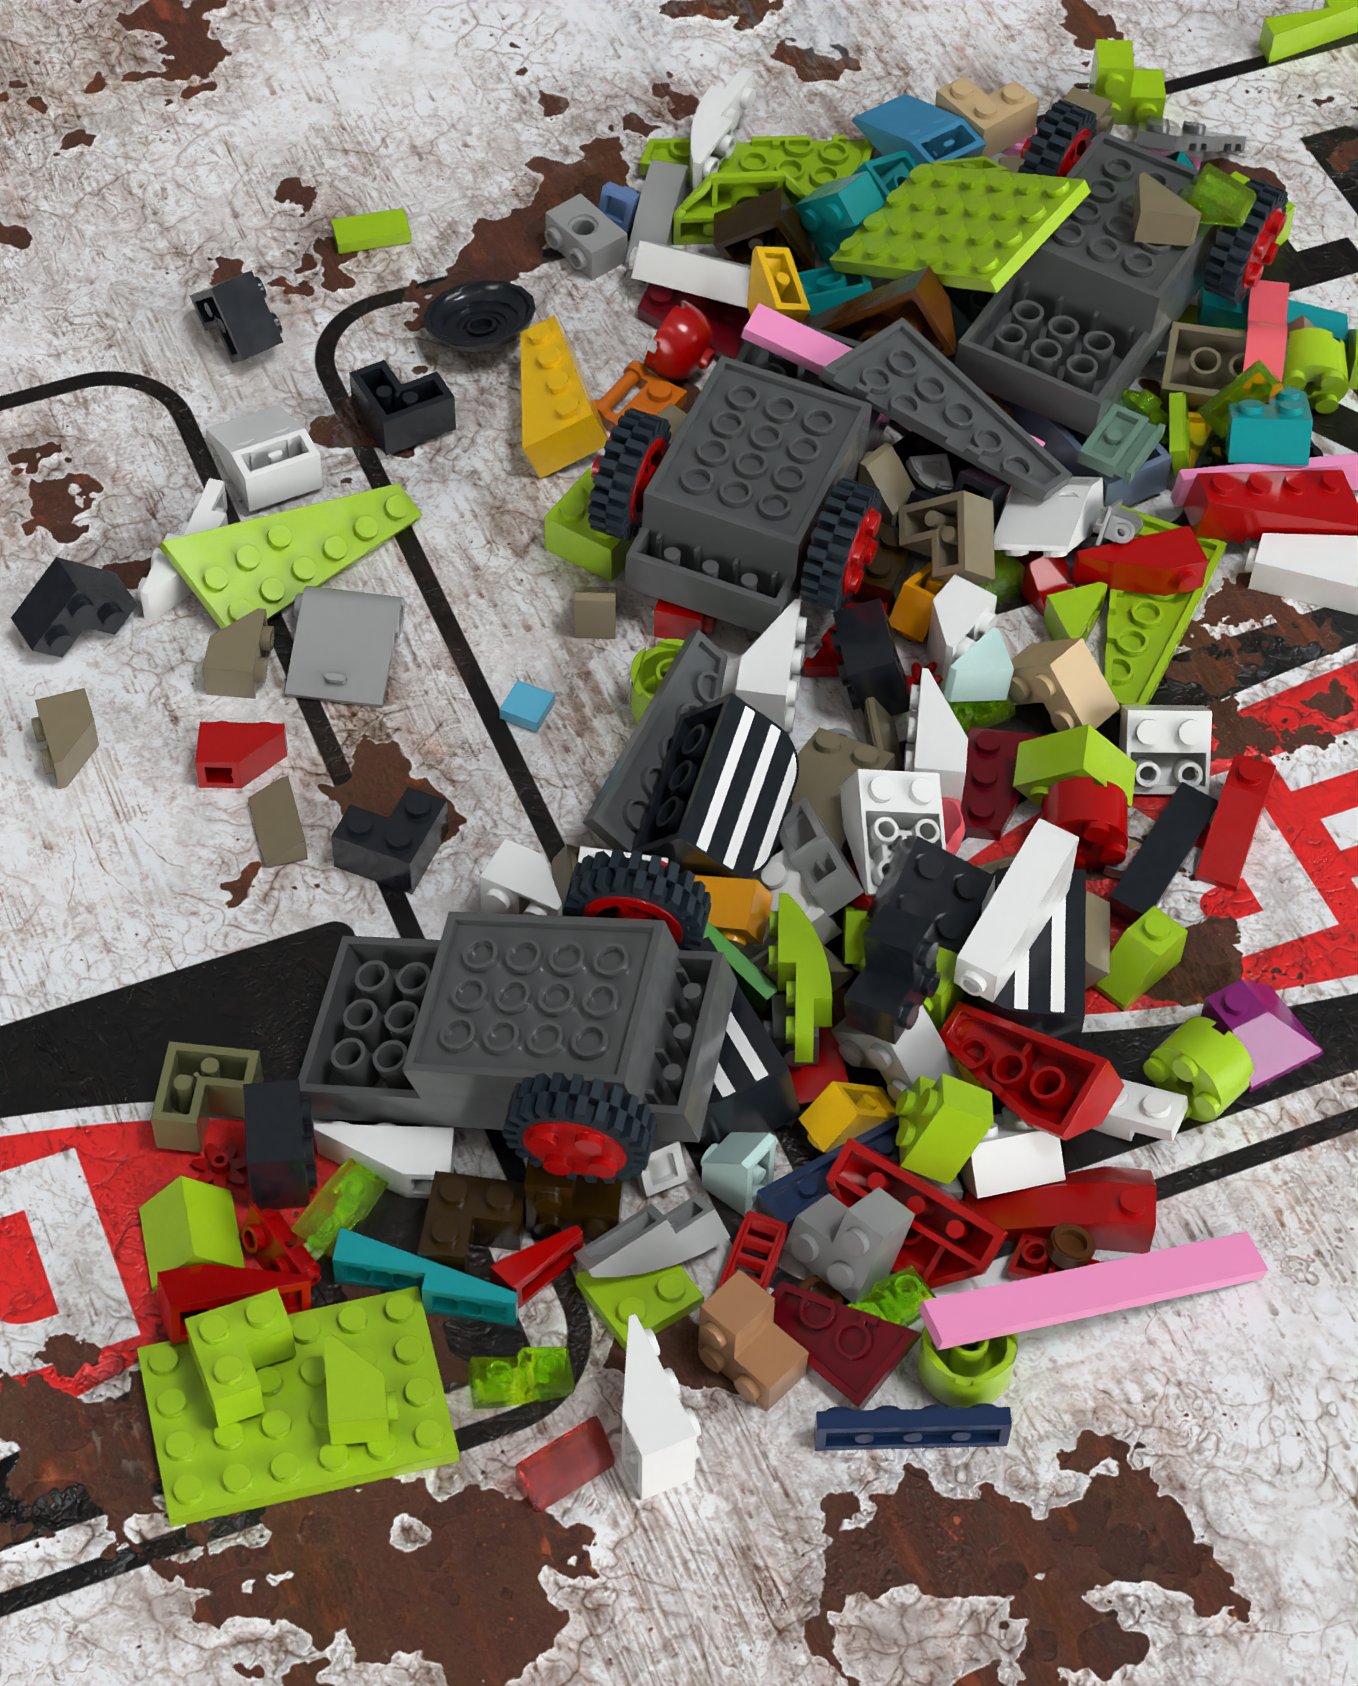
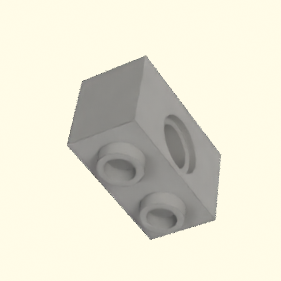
M581 193L545 212L546 230L544 234L549 246L554 250H558L570 261L576 270H581L592 281L625 263L627 256V233Z

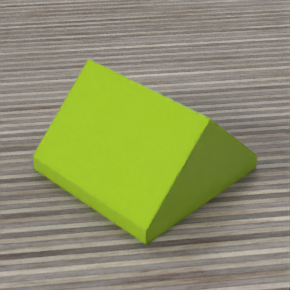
M180 1175L139 1208L153 1292H158L157 1272L203 1263L245 1268L231 1190Z

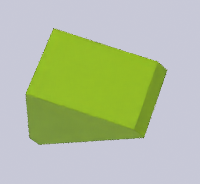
M1097 582L1047 595L1043 623L1053 641L1083 638L1086 643L1103 612L1108 584Z

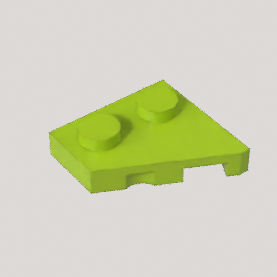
M680 1264L648 1273L622 1277L592 1278L587 1271L576 1275L577 1287L625 1352L627 1351L629 1316L636 1314L643 1329L650 1328L656 1334L697 1310L704 1303V1295Z

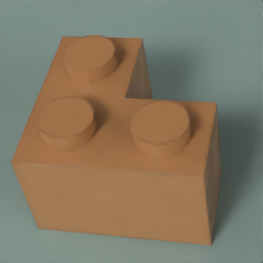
M739 1269L700 1305L698 1352L701 1360L709 1369L717 1373L721 1371L734 1382L736 1390L745 1400L751 1403L756 1401L768 1411L806 1375L808 1351L773 1322L775 1298Z

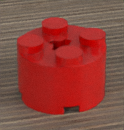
M1074 777L1053 784L1048 789V796L1045 799L1044 797L1042 798L1041 819L1079 837L1073 869L1085 870L1086 868H1096L1106 864L1118 865L1125 861L1128 848V800L1125 792L1119 786L1107 781V787L1095 785L1094 778Z

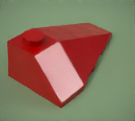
M960 1001L957 1002L939 1032L947 1050L1025 1124L1065 1141L1101 1125L1124 1088L1123 1082L1108 1059Z
M1102 1166L1066 1173V1180L978 1199L972 1193L966 1192V1203L982 1212L1008 1232L1004 1241L1019 1242L1022 1233L1048 1239L1056 1226L1063 1223H1071L1082 1227L1092 1236L1096 1250L1144 1254L1150 1251L1156 1229L1157 1186L1151 1170Z

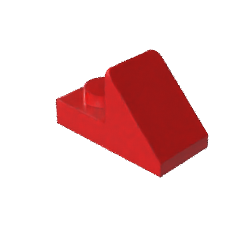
M1029 551L1027 555H1006L1001 558L999 569L1043 617L1047 595L1076 588L1064 556L1045 557L1042 551Z

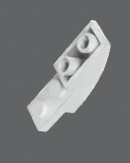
M740 68L725 89L710 85L702 97L692 122L690 135V180L692 190H695L710 173H717L719 165L725 157L729 158L732 155L736 146V137L733 136V131L738 124L739 117L745 109L749 110L755 101L756 90L753 89L754 72Z
M209 478L203 492L197 493L194 499L193 514L190 521L183 523L180 535L167 533L164 541L228 525L226 513L228 506L224 481ZM155 548L151 558L150 572L147 578L143 577L140 580L137 590V599L142 602L144 619L154 620L166 613L193 592L160 548Z
M1121 1079L1124 1088L1101 1125L1092 1128L1128 1141H1132L1135 1132L1173 1142L1188 1109V1099L1185 1095Z

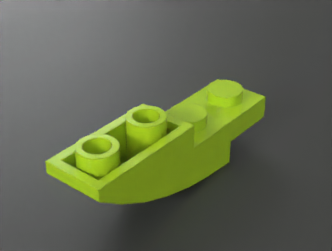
M779 893L778 911H769V938H778V945H769V972H778L777 991H786V1008H795V1016H786V1044H795V1062L813 1063L814 1027H832L831 976L821 940L811 921L788 893Z

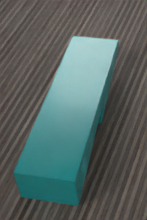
M1202 285L1198 294V325L1246 329L1249 294L1244 297L1242 302L1236 304L1205 291ZM1288 299L1286 324L1304 315L1317 328L1332 332L1333 338L1337 341H1340L1341 338L1345 348H1347L1349 342L1347 314Z
M340 1227L332 1258L335 1283L388 1291L418 1286L420 1295H422L425 1313L517 1326L518 1293Z

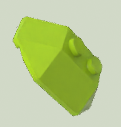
M785 170L710 173L673 212V245L713 244L714 213L781 188L793 206L809 194Z

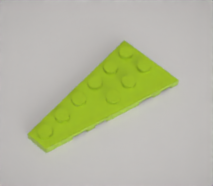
M846 134L832 135V140L813 141L808 135L751 137V142H736L732 155L729 158L725 157L719 165L717 173L785 170L810 194L824 183L850 176L863 162L873 159L876 148L866 136L865 140H846ZM690 138L649 139L639 162V174L647 175L651 160L687 165V183L691 184Z
M397 483L161 542L159 548L218 626L223 629L258 608L266 609L267 621L293 605L296 594L303 593L306 586L320 587L417 522L423 514L401 485Z
M1121 505V508L1137 513L1143 520L1142 530L1133 538L1181 527ZM1195 536L1208 559L1202 588H1197L1187 593L1180 592L1167 596L1109 589L1103 676L1119 706L1149 705L1226 553L1228 543L1218 539Z

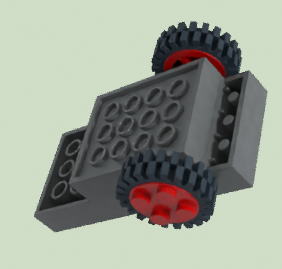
M1060 99L1058 103L1055 102L1052 105L1051 110H1047L1043 120L1039 122L1037 134L1028 137L1020 154V158L1024 160V163L1019 167L1018 173L1085 179L1091 192L1008 282L995 293L958 341L954 365L978 388L1090 436L1113 403L1118 404L1172 329L1173 321L1177 322L1202 285L1205 291L1236 304L1244 300V297L1249 294L1251 287H1256L1262 276L1264 264L1270 266L1278 252L1279 244L1275 242L1287 219L1285 214L1287 208L1285 206L1288 203V192L1256 178H1251L1250 181L1245 183L1244 188L1240 190L1237 186L1103 131L1094 139L1097 131L1095 129L1097 125L1096 114L1088 109ZM1146 172L1202 213L1194 244L1179 246L1134 242L1132 203L1139 174Z
M803 324L851 348H855L862 343ZM746 340L735 360L720 356L671 444L668 443L671 439V431H669L671 425L667 419L634 408L627 409L624 412V416H620L617 426L614 425L609 439L606 441L604 455L598 454L592 466L591 478H594L593 483H595V487L591 490L589 497L588 513L590 515L588 522L591 524L590 528L625 541H631L633 536L636 537L626 554V588L761 634L767 630L794 599L799 598L800 594L803 601L833 611L841 610L847 605L848 598H851L852 594L858 592L863 579L865 564L871 565L877 552L878 541L872 539L876 536L882 519V514L878 513L881 507L880 499L882 495L879 489L859 483L858 474L860 462L867 452H874L890 418L872 409V404L852 398L818 379L819 375Z
M612 850L611 857L605 851L596 852L594 858L588 855L582 859V863L578 862L575 865L563 905L564 916L449 912L441 940L342 936L299 1074L301 1097H310L313 1118L503 1130V1138H507L506 1144L509 1148H516V1155L520 1158L530 1157L529 1164L535 1167L543 1165L548 1173L567 1175L566 1178L576 1180L577 1175H583L588 1183H596L598 1177L606 1184L615 1183L616 1178L622 1182L629 1181L631 1175L637 1178L642 1174V1170L645 1171L647 1168L654 1140L699 1143L737 986V979L724 952L696 951L697 947H700L702 944L712 904L710 902V893L705 892V884L702 881L694 882L695 875L689 870L679 874V864L673 861L668 864L661 861L662 857L652 854L651 860L647 861L642 859V852L632 850L630 858L625 856L623 850Z

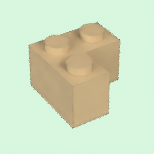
M962 76L936 90L935 106L963 117L987 143L981 156L991 158L1035 134L1039 99L1017 81H1013L987 95L969 79Z
M1083 638L1031 643L1011 660L1014 671L1008 691L1009 694L1016 700L1018 705L1044 703L1051 716L1053 726L1059 732L1086 724L1096 729L1121 708Z

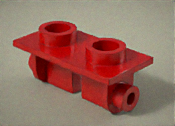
M252 1204L239 1234L246 1250L253 1254L264 1270L309 1275L311 1287L315 1286L322 1278L319 1273L321 1267L303 1244L290 1249L287 1248V1246L295 1244L298 1237L283 1219L282 1214L279 1211H273L271 1208H265L260 1211L255 1204Z

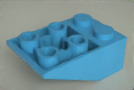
M906 93L852 119L857 128L883 156L906 149L917 166L929 164V162L980 157L987 144L963 117Z

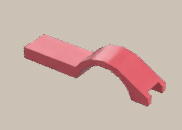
M1259 280L1256 287H1251L1246 322L1247 339L1240 393L1248 394L1250 381L1272 383V391H1276L1277 388L1281 387L1288 325H1286L1289 283Z

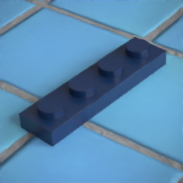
M898 1115L854 1138V1140L900 1163V1146L896 1145V1136L899 1130ZM845 1144L757 1190L756 1201L767 1216L787 1223L791 1230L798 1214L828 1193L832 1195L826 1176Z
M980 1403L970 1408H948L941 1404L928 1405L922 1409H900L892 1405L880 1406L874 1410H852L842 1406L832 1407L826 1411H816L814 1427L815 1451L1005 1447L1008 1445L1012 1427L1010 1407H996L990 1403Z

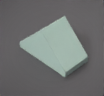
M992 627L949 667L943 694L947 701L1007 700L1014 668L1000 630Z

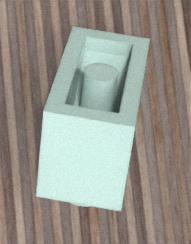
M731 1132L720 1144L713 1143L706 1150L700 1162L702 1166L701 1187L745 1217L746 1212L750 1211L758 1203L756 1201L757 1190L773 1182L777 1138L770 1133Z

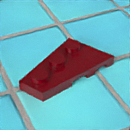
M653 283L648 284L638 306L639 320L659 329L670 311L676 305L681 307V301L685 300L703 312L712 324L715 337L711 348L716 351V355L736 359L746 341L741 338V335L751 317L748 308Z
M976 727L968 728L966 775L961 802V813L966 829L964 837L1000 841L1023 795L1013 787L1019 743L1046 735Z
M781 1281L771 1293V1296L775 1298L773 1322L808 1351L807 1365L862 1410L922 1335L913 1329L900 1326L784 1281Z

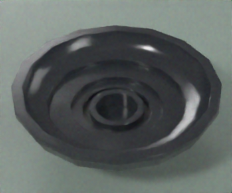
M480 280L460 284L442 292L429 303L423 318L426 331L442 346L456 351L480 352L497 349L517 340L520 337V332L529 328L536 312L533 296L522 286L506 281Z

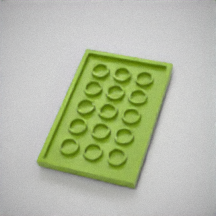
M920 164L911 170L910 176L897 189L888 194L885 201L886 204L867 216L863 221V225L851 237L841 243L840 248L829 261L836 272L895 280L930 266L942 286L997 293L1091 191L1085 179Z
M415 1286L288 1314L293 1330L296 1356L255 1369L261 1385L265 1412L220 1428L212 1411L189 1341L171 1344L170 1341L138 1347V1357L171 1528L460 1462L459 1450L419 1287ZM324 1335H334L385 1373L386 1392L396 1391L398 1421H389L390 1440L331 1446L327 1409Z

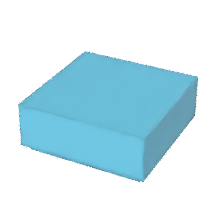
M517 680L499 709L500 719L538 732L555 704V694Z

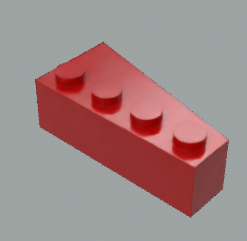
M1343 470L1197 473L1183 504V509L1194 535L1245 543L1247 538L1261 541L1263 533L1358 536V503Z

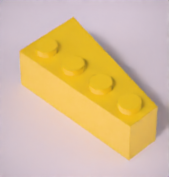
M555 315L520 332L522 450L540 479L604 448L606 441L609 439L574 348Z

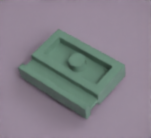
M1113 403L1079 450L1077 462L1112 478L1114 475L1124 478L1123 483L1129 485L1162 439L1166 425L1162 423L1158 426L1149 423L1148 417Z

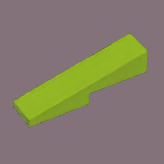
M1325 0L1323 9L1264 18L1258 46L1268 64L1358 32V0Z

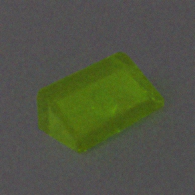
M1258 359L1201 406L1197 412L1221 438H1224L1227 435L1229 403L1239 404L1242 400L1253 399L1265 404L1280 392L1284 386L1276 374Z

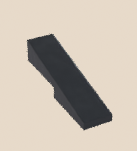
M1184 782L1180 784L1108 899L1110 902V914L1132 925L1154 905L1156 907L1159 905L1177 872L1181 870L1214 814L1219 802L1218 800Z

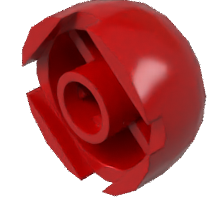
M685 300L681 301V307L676 305L667 315L653 338L657 342V349L655 354L649 350L647 351L644 361L646 368L669 380H682L691 377L699 368L706 371L716 355V351L711 348L715 337L713 326L707 316Z

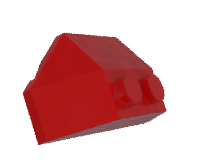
M848 1138L826 1176L832 1196L848 1208L880 1187L916 1214L892 1267V1271L924 1291L986 1274L1008 1235L1007 1231L968 1203L918 1173L900 1167L899 1162L852 1138Z

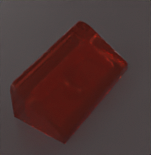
M597 1415L595 1417L592 1416L516 1464V1489L535 1513L542 1512L615 1464L613 1452Z

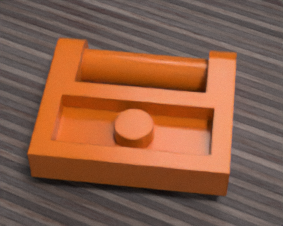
M633 360L624 368V375L600 400H594L604 428L612 431L614 425L617 426L620 416H624V412L627 409L630 410V408L652 415L658 414L671 403L681 409L687 402V391L649 372L640 361ZM634 386L641 388L636 396L618 414L611 411Z

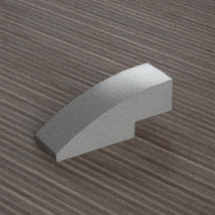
M651 160L633 223L625 260L626 268H629L631 252L634 247H638L639 241H650L671 246L673 241V212L682 204L687 189V165Z
M804 797L792 805L790 812L784 819L779 834L780 841L790 861L800 872L810 894L829 917L865 891L809 800Z
M697 1193L665 1215L653 1204H650L573 1253V1255L592 1278L622 1277L648 1273L679 1264L705 1253L731 1237L716 1209Z

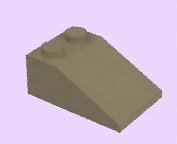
M1173 321L1158 411L1169 413V393L1177 392L1185 394L1188 411L1215 412V415H1219L1223 410L1229 409V403L1239 404L1240 401L1246 399L1258 400L1265 404L1266 390L1272 391V383L1250 381L1248 394L1240 393L1247 332ZM1287 338V341H1286L1284 367H1285V361H1286V354H1287V348H1288L1289 338Z
M819 727L798 753L799 776L791 798L793 801L792 805L806 797L842 854L845 855L850 847L843 829L840 786L857 769L894 771L895 754ZM780 841L778 847H781V848L784 849V847H783V845H782V843H781V841Z

